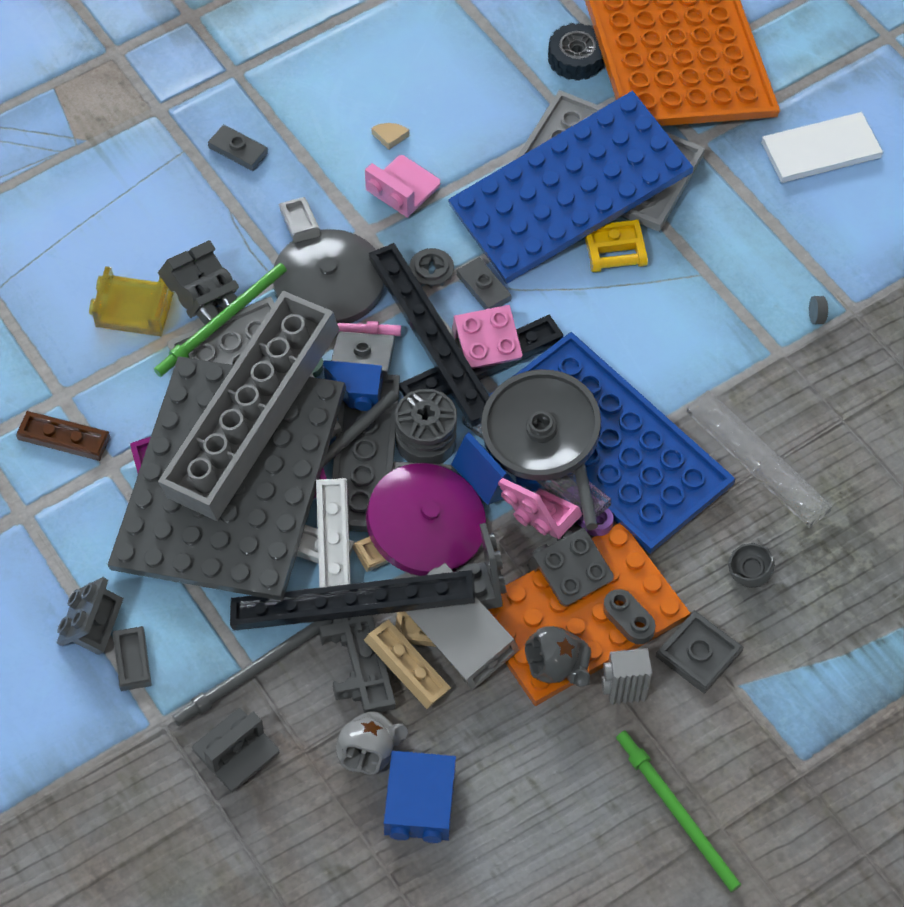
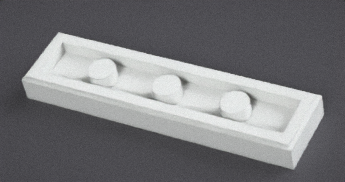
M347 479L316 480L319 586L321 588L351 584Z

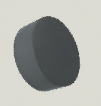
M812 296L810 299L809 318L812 324H824L828 318V303L824 296Z

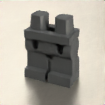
M210 240L191 248L189 251L167 259L158 271L159 276L171 292L175 291L181 305L187 309L186 313L192 318L197 315L204 325L219 314L215 306L219 305L224 310L237 299L235 292L239 288V285L232 279L228 270L223 268L213 253L216 249Z

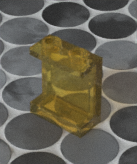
M105 266L103 275H99L97 279L96 298L91 299L89 314L93 315L95 327L162 337L175 291L171 292L161 277H159L158 282L113 275L112 267Z

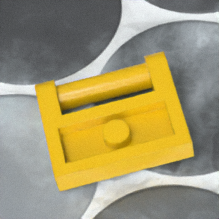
M639 220L608 223L585 237L591 272H600L603 268L637 264L638 267L648 265L647 252ZM635 249L636 252L635 254L602 258L599 256V253Z

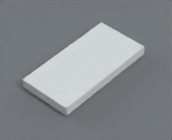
M862 112L763 136L761 142L781 183L881 158L883 154Z

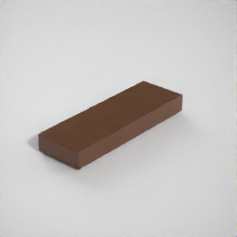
M30 411L26 412L16 433L17 439L20 441L98 461L101 460L110 439L108 431Z

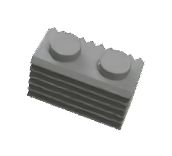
M648 648L610 652L608 662L603 663L604 676H601L603 695H609V701L612 705L615 703L620 705L621 702L626 704L628 701L633 703L634 700L636 702L640 700L645 702L652 676Z

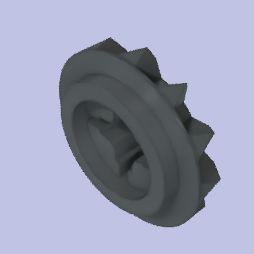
M428 248L417 252L412 257L409 267L420 285L426 284L432 288L437 284L443 286L445 281L451 280L454 262L446 252L436 248ZM431 262L435 266L433 274H430L428 270Z

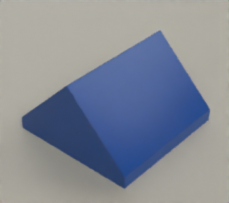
M470 432L464 436L451 465L474 488L487 505L502 500L501 493L503 491L498 482L504 478L515 484L517 483Z

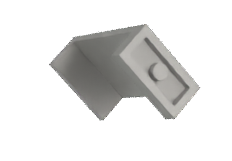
M444 563L442 566L432 569L427 575L450 573L453 571ZM476 596L475 603L405 611L460 673L463 680L472 690L520 650L514 638Z

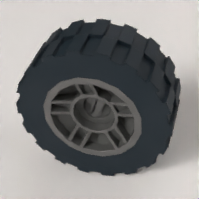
M569 23V25H563L553 32L549 39L548 63L551 65V69L557 72V75L563 76L565 79L579 81L580 79H589L591 76L597 75L599 70H602L604 60L593 26L584 25V23Z

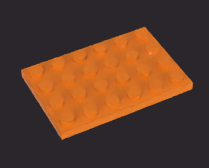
M620 523L613 526L606 535L591 538L614 575L613 580L609 584L565 607L560 604L541 571L535 572L533 570L505 585L506 593L501 594L503 607L488 609L514 638L520 649L505 664L534 706L574 685L567 678L560 683L548 684L537 680L531 675L525 655V643L541 627L555 626L563 628L584 640L592 651L587 669L591 675L602 669L603 663L608 662L610 652L633 650L644 645L630 642L604 614V599L609 592L616 589L629 592L653 617L655 632L651 640L683 623L691 614L634 536ZM620 600L614 602L618 606L625 604ZM642 622L635 623L639 628L645 627Z

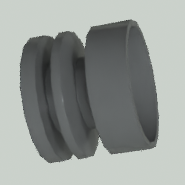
M419 389L408 393L399 401L395 410L396 447L400 455L407 462L444 463L452 456L456 448L457 410L452 400L442 392L433 389Z

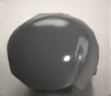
M749 543L742 544L732 552L728 567L732 578L738 584L747 588L760 587L770 580L774 573L775 562L768 547Z

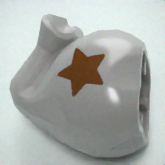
M377 711L366 712L354 718L340 731L336 744L339 762L345 769L353 772H362L368 775L376 774L388 765L391 760V753L394 751V746L399 745L406 739L408 729L403 723L392 724Z

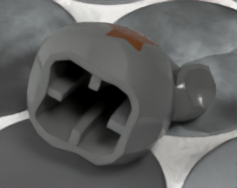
M546 626L538 629L526 641L525 655L531 675L534 678L548 684L560 683L567 678L571 684H575L578 687L590 685V674L587 669L592 651L584 640L563 628Z

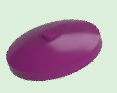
M428 463L404 465L385 475L375 486L366 510L367 530L378 552L396 568L417 576L427 575L432 569L440 567L444 563L453 572L456 571V568L468 564L482 543L479 524L486 523L483 504L474 488L457 473L445 467Z

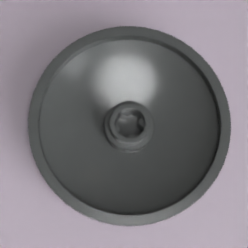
M325 229L320 230L321 236L296 243L290 242L281 251L274 264L275 267L278 263H282L287 269V272L273 282L277 299L282 291H286L333 311L337 323L355 322L367 315L377 305L383 294L385 284L369 260V253L376 249L364 238L343 230Z
M540 369L517 374L499 385L486 402L482 413L481 428L488 453L504 470L524 479L551 480L572 473L590 458L599 442L601 416L595 397L582 382L563 372Z

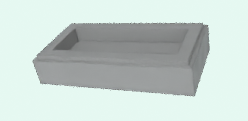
M305 197L279 204L281 215L294 243L321 236L320 228Z

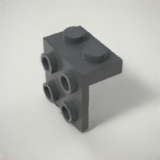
M584 527L574 533L572 530L564 533L560 539H557L556 543L550 546L544 544L531 553L532 557L527 564L530 571H541L558 601L565 607L609 584L614 578L612 571Z

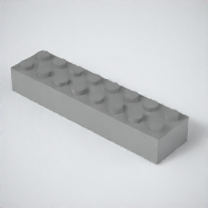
M282 291L158 480L168 499L218 521L338 333L339 327L333 311Z

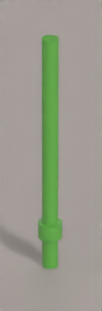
M278 263L181 346L179 344L169 351V356L153 368L155 373L162 377L175 366L178 356L189 358V353L287 272L286 267L282 263Z
M626 730L619 733L616 739L630 756L628 760L635 770L642 772L730 892L738 889L741 883L651 765V758L643 748L639 749Z

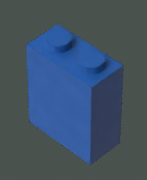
M392 751L384 815V835H389L395 840H408L409 837L422 838L423 841L428 843H440L442 840L449 841L456 756Z

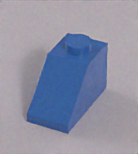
M324 360V378L345 383L346 391L343 401L350 408L369 411L380 401L383 384L382 365Z

